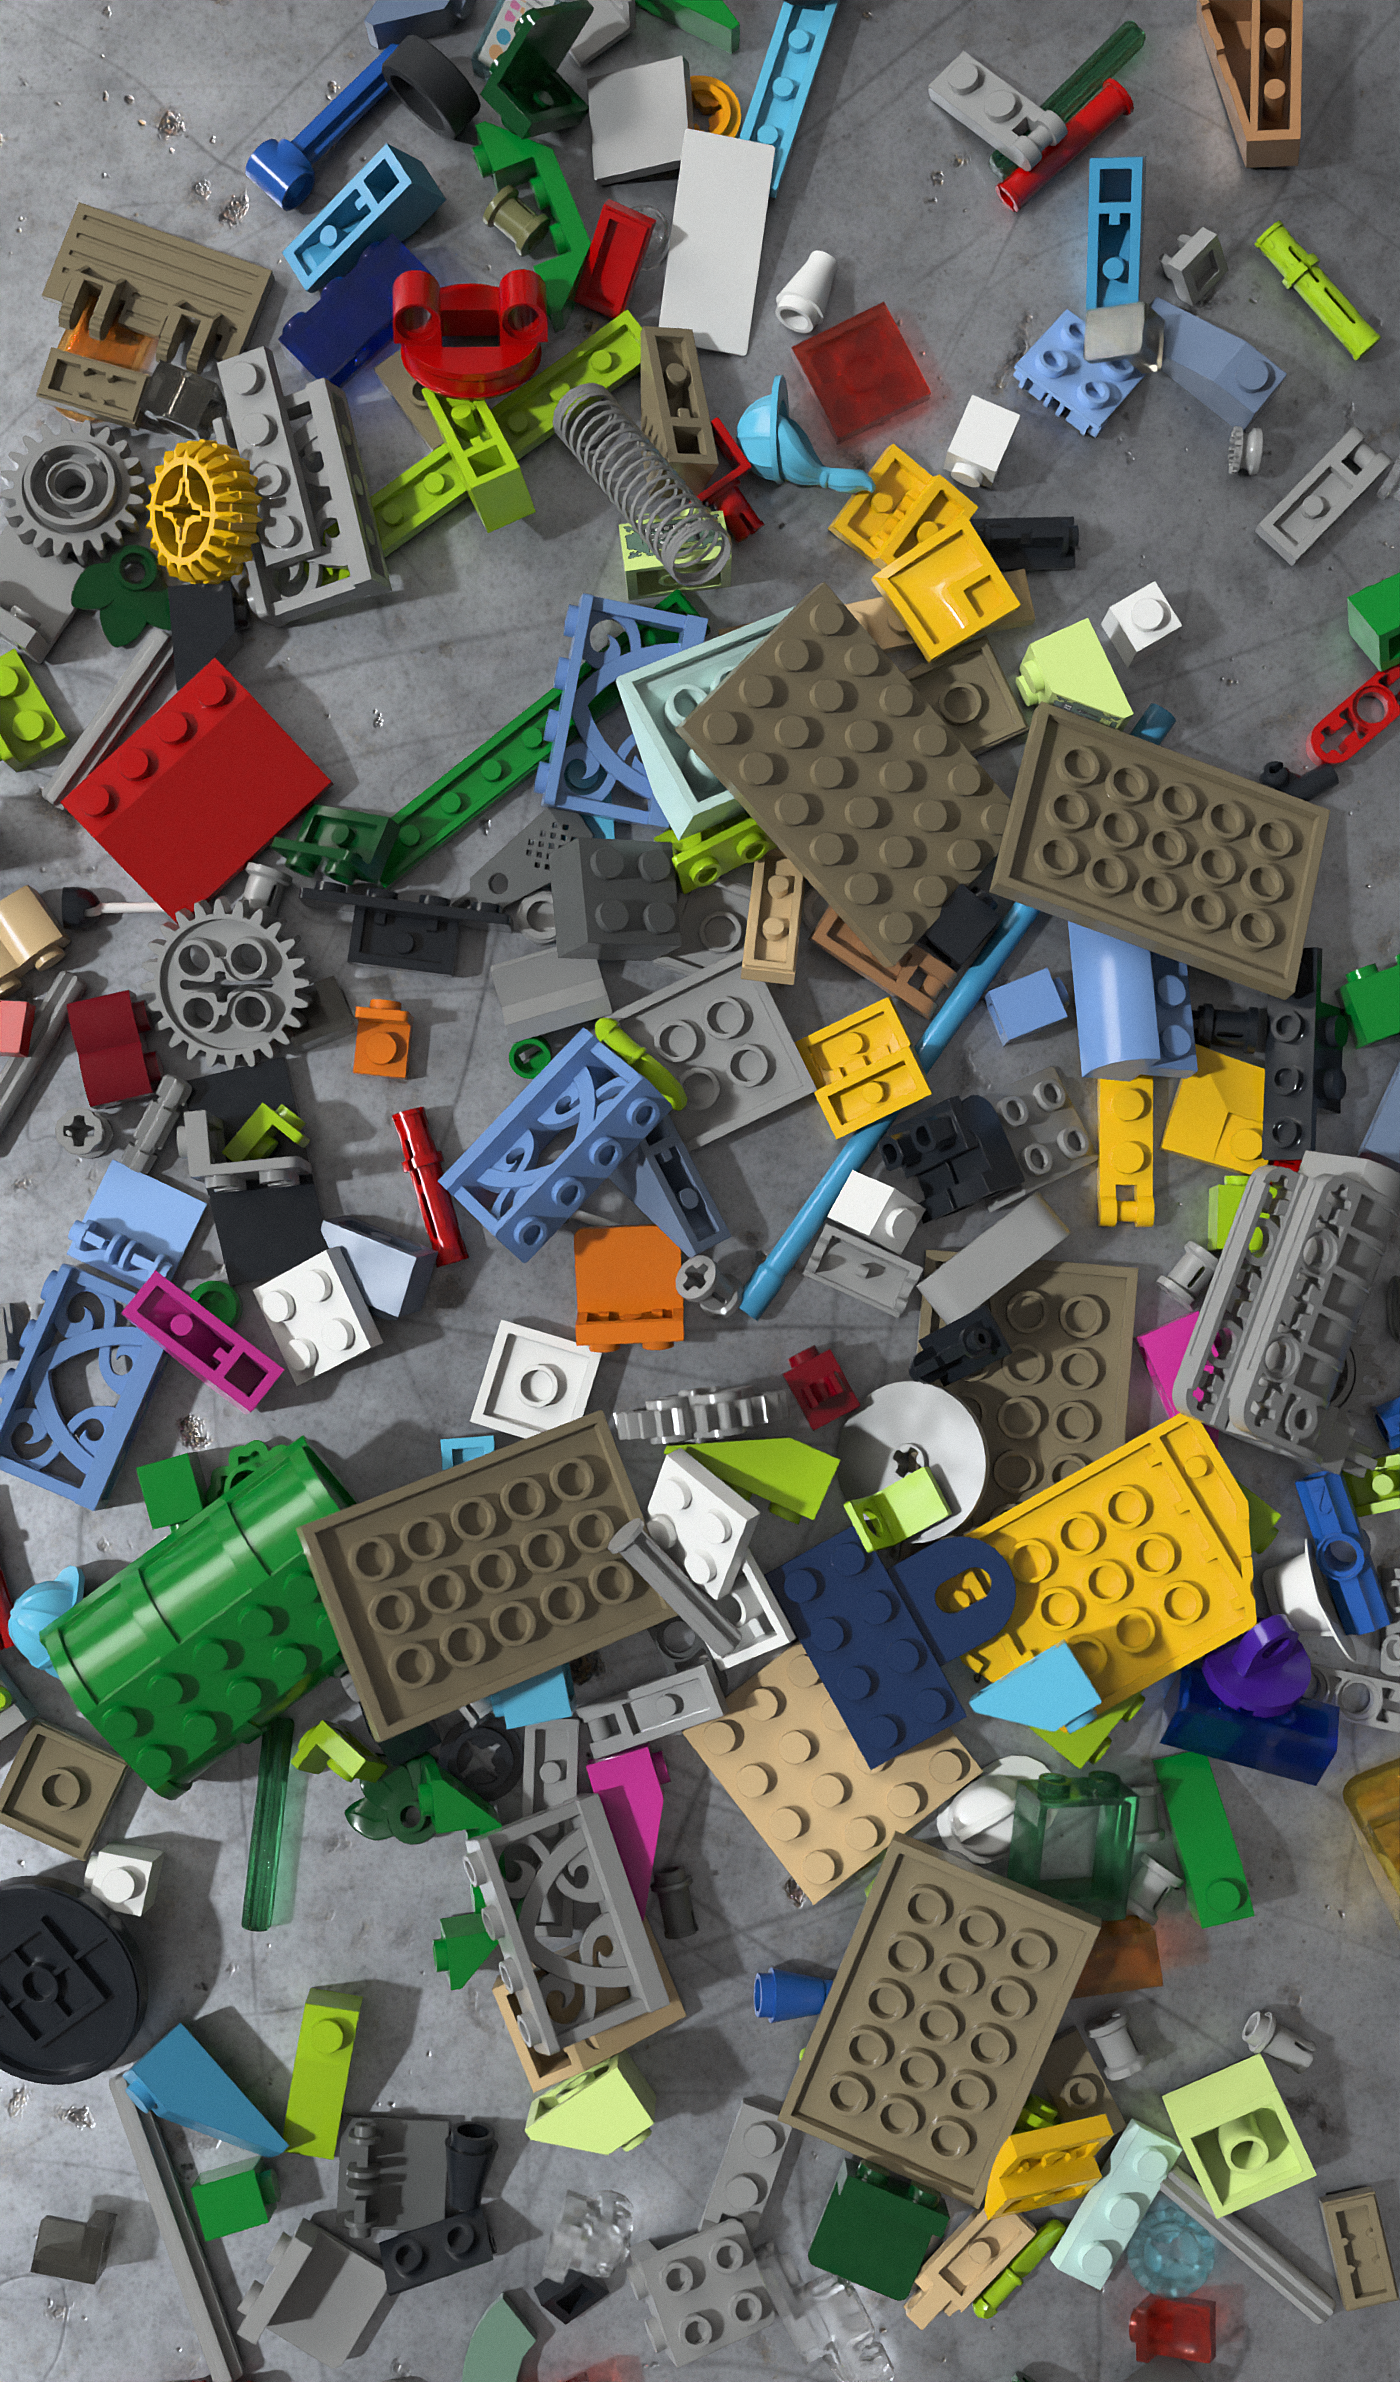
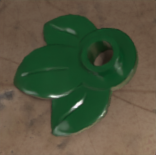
M127 545L118 549L111 557L109 563L88 566L74 584L71 593L72 607L82 610H100L99 619L102 631L114 648H120L134 641L141 634L146 623L160 630L171 631L168 585L161 580V565H158L156 555L144 546ZM129 564H138L143 568L145 576L139 581H132L126 577L124 569Z
M427 1750L406 1761L405 1764L402 1763L394 1767L385 1754L375 1753L388 1767L376 1783L359 1779L361 1791L365 1797L354 1802L345 1810L344 1814L348 1823L362 1836L374 1841H381L394 1836L399 1841L411 1845L423 1844L435 1836L436 1831L430 1816H421L418 1784L427 1783L425 1764H438V1762ZM412 1807H416L420 1812V1821L414 1827H410L406 1822V1813Z

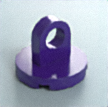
M1285 1614L1273 1615L1267 1619L1256 1617L1257 1625L1203 1656L1202 1672L1209 1688L1229 1707L1237 1711L1242 1707L1246 1710L1254 1711L1252 1716L1263 1718L1284 1715L1300 1703L1311 1681V1661L1302 1643L1298 1640V1632Z

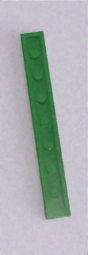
M678 588L653 607V609L701 617ZM636 624L640 634L641 648L678 643V632ZM708 624L705 637L711 633V628ZM623 631L615 638L620 646V656L630 652L629 638L626 631ZM609 643L598 652H605L606 650H608ZM586 662L580 666L576 690L597 671ZM616 681L604 688L588 704L595 725L623 703ZM552 688L391 817L392 820L401 826V829L379 879V882L386 890L394 887L535 774L539 761L549 762L553 742L543 740L549 709L559 711L562 690ZM572 718L570 719L565 749L580 738Z

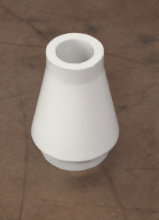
M813 251L808 261L777 295L776 302L778 306L775 313L783 325L799 333H809L813 330L814 326L820 325L823 322L833 279L839 268L835 258L823 251Z

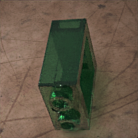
M1102 1770L1091 1771L1088 1777H1067L1058 1773H1043L1039 1775V1779L1018 1780L1007 1879L1099 1917L1102 1921L1126 1919L1140 1796L1126 1785L1119 1775ZM1100 1806L1092 1877L1040 1880L1047 1809Z

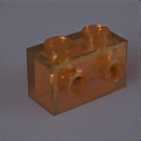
M1121 1915L1107 1919V1924L1101 1925V1929L1070 1999L1164 1986L1156 1932L1153 1927L1143 1919H1139L1137 1915Z

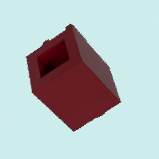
M813 1345L787 1359L791 1369L783 1373L782 1376L812 1431L861 1406L831 1349L819 1353L816 1346Z

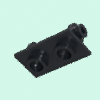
M1074 516L970 519L972 526L1000 571L1076 568L1075 547H1078L1079 528L1078 525H1074Z
M984 1305L919 1339L918 1342L923 1350L912 1357L908 1371L914 1381L930 1384L940 1379L945 1387L1013 1353L987 1305Z
M482 2207L379 2242L389 2296L492 2261L493 2254L497 2253L494 2236L491 2231L487 2232Z

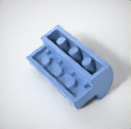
M1068 921L1082 1077L1130 1082L1140 1074L1188 1079L1198 1072L1187 964Z

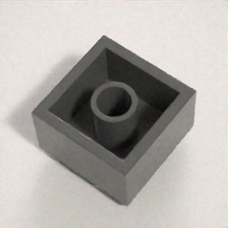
M578 837L548 854L558 958L652 961L682 946L671 842Z

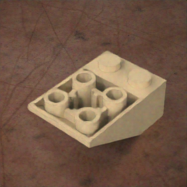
M646 1913L642 1922L670 2001V2005L652 2013L646 2012L563 2048L549 2056L536 2052L534 2046L528 2047L517 2022V2016L522 2014L516 1992L511 1994L507 1990L501 1974L496 1977L492 1991L533 2093L585 2072L687 2016ZM605 1935L598 1937L594 1943L593 1967H600L597 1962V1951L604 1957L609 1956L613 1951L610 1938ZM581 1941L557 1950L554 1953L580 1964L579 1949ZM531 1963L538 1981L547 1972ZM574 1983V1997L571 2003L564 2009L561 2008L563 1997L559 1991L554 1990L547 1995L546 2008L552 2020L559 2024H565L575 2019L583 2003L582 1984ZM596 1987L595 2013L630 1998L627 1987Z

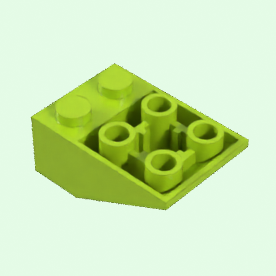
M789 1436L715 1440L704 1443H670L664 1451V1454L668 1455L682 1448L716 1477L722 1479V1482L748 1503L752 1494L771 1501L768 1507L770 1513L799 1525L802 1516L811 1520L815 1519L840 1462L838 1458Z

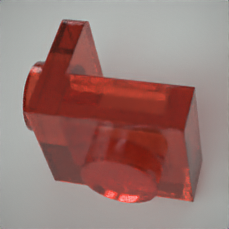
M1151 2292L1137 2305V2308L1133 2309L1130 2316L1129 2337L1131 2342L1136 2343V2361L1149 2363L1156 2355L1210 2364L1216 2358V2301Z

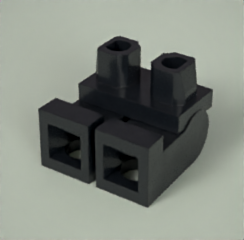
M959 1095L947 1098L887 1130L889 1136L878 1141V1148L887 1170L893 1171L902 1168L906 1179L917 1176L925 1200L917 1203L926 1209L921 1217L923 1224L959 1213L1026 1181L997 1112L987 1099L979 1095H971L963 1100L960 1099Z

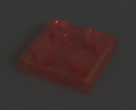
M885 302L791 347V356L837 445L930 400L931 391Z

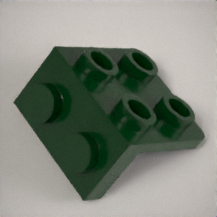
M588 0L561 2L558 5L538 9L531 8L526 11L515 24L514 33L516 35L509 47L494 60L489 68V75L491 77L480 95L501 117V122L505 128L519 136L522 140L579 125L589 112V106L557 72L594 11V7Z
M844 2157L808 2248V2260L819 2269L896 2301L905 2300L909 2296L932 2235L942 2238L949 2222L950 2216L945 2198L941 2197L940 2192L916 2181H911V2184L894 2178L887 2169L871 2161L861 2160L858 2163Z

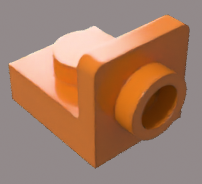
M371 999L370 1007H356L355 1018L358 1020L353 1074L408 1080L414 1018L408 1011H401L402 1003L391 1000Z

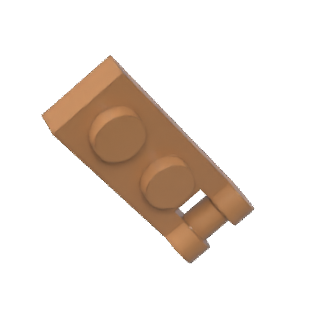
M830 905L808 938L809 941L927 1020H930L937 1010L938 1004L935 1002L944 988L950 989L958 976L953 969L916 944L908 950L895 966L884 967ZM916 969L927 976L919 990L908 984Z

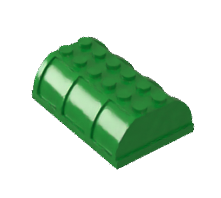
M304 1435L39 1632L40 1642L47 1649L61 1682L83 1716L156 1794L167 1800L173 1801L178 1799L191 1789L195 1778L242 1743L251 1744L270 1730L271 1721L330 1677L339 1678L348 1671L296 1528L360 1502Z

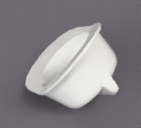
M1310 1538L1305 1539L1304 1554L1269 1567L1263 1572L1262 1581L1270 1610L1273 1615L1285 1614L1299 1636H1334L1346 1657L1353 1662L1357 1660L1353 1641L1350 1635L1346 1636L1335 1601L1324 1582L1322 1572L1316 1564L1314 1546Z
M1010 1755L990 1763L982 1768L983 1772L939 1806L937 1827L942 1842L949 1850L961 1852L972 1863L987 1864L1011 1854L1039 1837L1052 1825L1059 1810L1060 1792L1054 1775L1043 1763L1033 1758Z

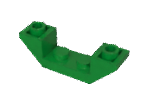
M483 121L475 126L479 145L471 149L482 178L491 176L498 192L507 185L516 187L529 182L539 209L542 210L548 207L555 224L548 226L558 256L533 266V269L545 282L547 316H549L555 333L564 330L576 305L574 299L591 241L552 148L530 139L522 140L510 131L489 122Z
M437 1763L425 1764L427 1783L418 1784L419 1807L422 1817L430 1816L436 1834L465 1830V1837L468 1840L502 1827L494 1806ZM503 1850L499 1857L498 1867L502 1877L507 1881ZM471 1882L470 1892L474 1913L441 1918V1938L432 1939L436 1973L445 1971L451 1990L462 1989L499 1944L498 1939L492 1940L485 1929L481 1909L485 1908L486 1904L480 1886L474 1887Z

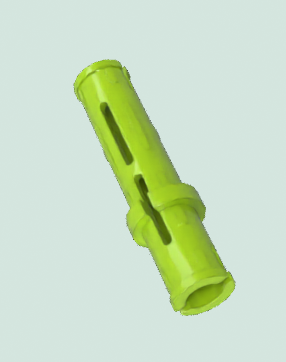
M1281 220L1275 222L1257 239L1254 245L1262 251L1284 277L1282 284L1288 290L1292 288L1296 290L1320 320L1353 356L1352 358L1358 361L1380 341L1382 336L1379 333L1377 334L1347 297L1343 295L1318 266L1321 260L1316 254H1308L1283 226L1284 224Z

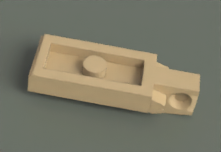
M984 2200L980 2208H976L921 2266L922 2270L917 2274L914 2281L919 2288L903 2305L906 2315L921 2331L941 2310L949 2317L958 2309L963 2312L1035 2236L1037 2232L1035 2226L1022 2213L988 2220L984 2211Z

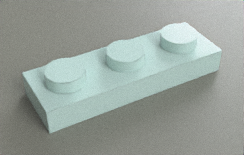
M1131 2118L1101 2170L1102 2178L1088 2192L1050 2257V2260L1058 2270L1099 2290L1102 2289L1159 2191L1160 2183L1163 2179H1166L1169 2174L1168 2172L1183 2150L1174 2139Z

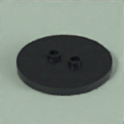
M19 1876L0 1881V2069L20 2079L47 2085L72 2084L97 2076L112 2066L132 2044L145 2018L148 2004V1979L139 1947L126 1925L111 1908L90 1892L74 1884L44 1876Z

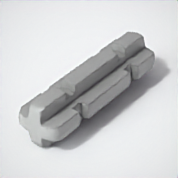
M166 1074L156 1090V1094L160 1095L158 1100L152 1098L133 1134V1137L137 1139L135 1144L129 1142L121 1157V1162L126 1167L138 1173L147 1174L150 1172L158 1156L154 1153L155 1149H162L180 1115V1111L177 1110L178 1105L184 1106L192 1092V1086L187 1081L176 1075Z

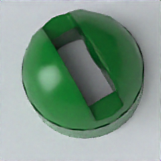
M541 1035L513 1043L509 1053V1064L512 1070L517 1075L527 1079H534L552 1060L551 1046ZM536 1045L541 1048V1050L533 1053L523 1061L519 1054Z

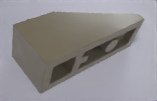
M643 326L640 332L641 431L670 463V466L678 473V476L686 482V486L697 496L703 492L719 462L693 330ZM648 451L647 456H652L651 452ZM651 460L643 462L644 470L649 468ZM655 461L654 466L659 465V461ZM659 470L650 472L646 478L647 483L657 477ZM663 470L662 475H667V471ZM666 479L657 482L655 487L649 491V497L665 486ZM674 480L670 481V485L675 484ZM674 489L666 490L660 498H671ZM678 489L677 495L683 494V491Z

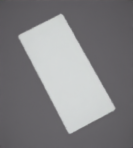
M688 128L684 133L659 327L692 329L696 347L745 356L748 350L775 147L773 145Z

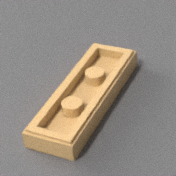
M778 846L754 862L741 979L794 985L806 878Z

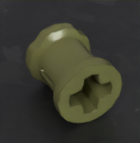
M507 185L490 201L485 209L482 221L489 228L496 226L515 243L516 252L524 257L530 254L542 242L549 231L548 226L551 225V219L545 214L538 216L518 198L519 191L513 185Z

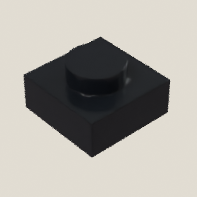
M578 2255L572 2260L556 2266L550 2272L549 2277L534 2287L541 2306L565 2325L610 2293L602 2275Z

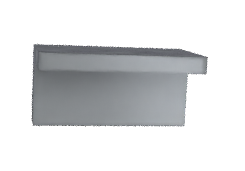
M556 946L498 963L490 968L511 1044L613 1014L597 959L558 958Z

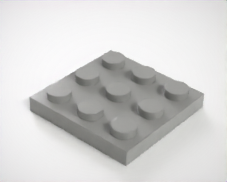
M744 949L613 1012V1014L605 1016V1018H612L618 1021V1026L641 1048L645 1047L647 1049L646 1053L650 1054L664 1066L682 1085L688 1098L687 1105L681 1111L672 1108L668 1114L688 1153L817 1091L766 983L741 979Z

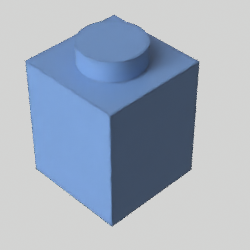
M1048 968L990 990L983 998L1003 1046L1061 1024L1068 1017L1065 1008L1071 1005L1062 980L1059 977L1052 979Z

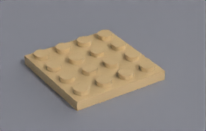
M799 1639L725 1696L729 1708L728 1713L682 1730V1734L813 1905L890 1845L895 1831L905 1834L983 1772L949 1727L870 1770Z

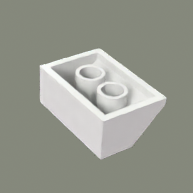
M749 1545L731 1592L716 1601L693 1582L742 1634V1640L730 1654L719 1656L707 1645L720 1671L787 1644L796 1638L789 1620L764 1577V1573Z

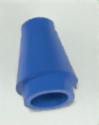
M772 1967L768 1973H757L754 1982V2010L756 2017L768 2018L770 2023L819 2015L833 1980Z

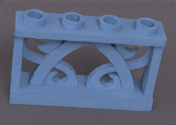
M586 593L582 594L578 606L569 604L563 630V636L572 638L569 658L559 657L553 688L562 690L559 711L549 709L543 738L544 741L553 742L549 763L539 761L534 785V793L543 794L541 807L575 812L662 832L669 828L670 824L653 794L644 764L638 760L637 754L633 758L631 767L624 762L630 750L637 744L634 735H630L621 744L617 753H615L598 731L588 704L604 688L616 681L618 676L703 643L708 618L671 613L596 597ZM605 620L617 622L628 635L630 652L620 656V646L616 639L609 634L606 635L609 639L608 650L605 652L593 650L590 643L592 628ZM636 624L678 632V643L641 648L640 634ZM583 659L590 667L597 671L576 690L581 660ZM572 718L573 724L583 743L574 744L565 749L570 719ZM572 760H580L586 766L585 775L579 780L592 777L599 769V766L608 774L598 790L588 795H578L568 788L564 780V772L568 763ZM617 781L625 788L647 799L648 803L646 811L601 801L606 798Z
M583 1027L444 1173L438 1182L521 1262L527 1263L671 1111L672 1105L643 1075L635 1071ZM613 1075L617 1076V1078L607 1082ZM615 1094H618L614 1099H609ZM579 1122L574 1141L554 1163L534 1169L539 1153L562 1129L571 1127ZM513 1200V1206L508 1210V1207L510 1206ZM495 1201L490 1213L487 1208Z
M63 1263L59 1271H51L40 1295V1298L45 1300L41 1313L37 1320L31 1319L22 1333L19 1348L23 1349L24 1352L17 1368H10L0 1384V1398L3 1399L0 1405L1 1471L70 1499L76 1504L92 1511L106 1509L171 1358L170 1354L137 1327H116L118 1314L116 1300L128 1305L137 1292L70 1264ZM82 1292H91L97 1295L105 1310L104 1327L94 1330L95 1317L86 1306H83L85 1316L81 1322L73 1323L70 1321L67 1310L71 1299ZM57 1330L67 1338L50 1348ZM120 1345L117 1350L116 1360H119L123 1355H127L133 1361L132 1369L125 1375L115 1373L112 1368V1346ZM100 1348L98 1361L101 1374L107 1385L114 1392L121 1395L116 1407L94 1406L87 1408L75 1415L67 1424L55 1397L51 1372L73 1357ZM32 1390L36 1408H24ZM90 1419H97L103 1424V1436L97 1441L90 1439L88 1429L82 1433L79 1440L74 1435ZM23 1422L29 1423L34 1430L32 1438L25 1443L34 1444L41 1442L48 1434L54 1442L38 1458L23 1459L16 1454L12 1447V1434L15 1428ZM62 1452L74 1466L86 1474V1477L81 1486L43 1468L51 1464Z

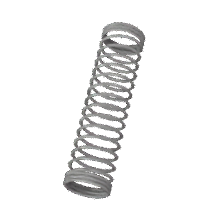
M587 383L568 391L560 399L554 410L552 423L555 433L594 478V481L601 487L602 491L617 507V510L640 535V538L648 545V548L656 555V558L664 565V568L678 584L695 586L713 579L724 568L730 558L732 542L727 531L710 514V511L702 505V502L694 495V492L686 486V482L678 476V473L670 466V463L655 448L654 444L647 439V436L632 421V418L604 386L596 383ZM589 397H606L607 400L596 402L583 410L576 418L570 430V437H568L566 433L567 421L579 403ZM576 399H578V400L570 407V409L568 410V412H567V414H566V416H565V418H564V420H563V416H564L565 412L567 411L568 407H569ZM608 405L607 411H603L593 417L585 425L579 438H574L575 429L579 421L588 411L597 406ZM607 415L603 423L593 433L584 437L587 429L594 421ZM621 423L620 429L607 436L598 446L597 450L589 451L591 445L601 441L611 431L614 424ZM628 432L627 439L615 445L604 459L597 460L600 452L612 446L622 433ZM614 437L612 441H610L606 446H604L610 439ZM636 441L634 449L623 454L612 468L605 469L608 461L616 458L624 451L628 443ZM640 442H642L644 446L639 447ZM643 451L642 458L632 463L620 477L612 478L615 471L627 464L636 452ZM648 451L651 452L652 456H647ZM589 455H594L592 460L589 459ZM651 460L649 468L640 472L628 486L620 487L623 479L630 477L641 467L644 461ZM655 461H659V465L654 466ZM596 464H602L600 469L596 468ZM659 470L657 477L646 483L636 495L628 496L631 488L639 485L648 477L651 471ZM663 470L667 471V475H662ZM604 473H610L608 478H604ZM666 479L665 486L662 489L656 491L645 504L636 506L641 496H644L654 488L659 480ZM674 480L675 484L670 485V481ZM612 482H617L615 488L611 487ZM674 489L671 498L662 502L653 513L644 515L647 507L662 497L666 490ZM678 489H681L683 494L677 495ZM625 491L623 497L619 496V492ZM682 498L681 504L677 509L671 511L662 522L652 525L656 515L669 507L673 500ZM686 498L690 499V504H685ZM634 500L631 506H627V501ZM690 508L686 518L679 521L671 531L660 534L663 526L675 518L681 510ZM694 508L698 509L699 513L693 514ZM635 510H641L639 516L635 515ZM698 518L697 521L683 527L690 519ZM649 519L647 525H642L643 520ZM658 528L655 535L650 534L651 529ZM678 530H680V531L672 538V540H671L670 543L668 544V542H669V540H670L672 534H674V533H676ZM710 530L715 531L712 544L700 557L688 563H674L675 558L692 552L702 544ZM705 531L700 540L690 549L677 553L681 545L691 536ZM719 533H721V550L715 561L696 573L683 574L675 571V568L689 567L705 558L717 543ZM666 537L663 544H658L659 539Z

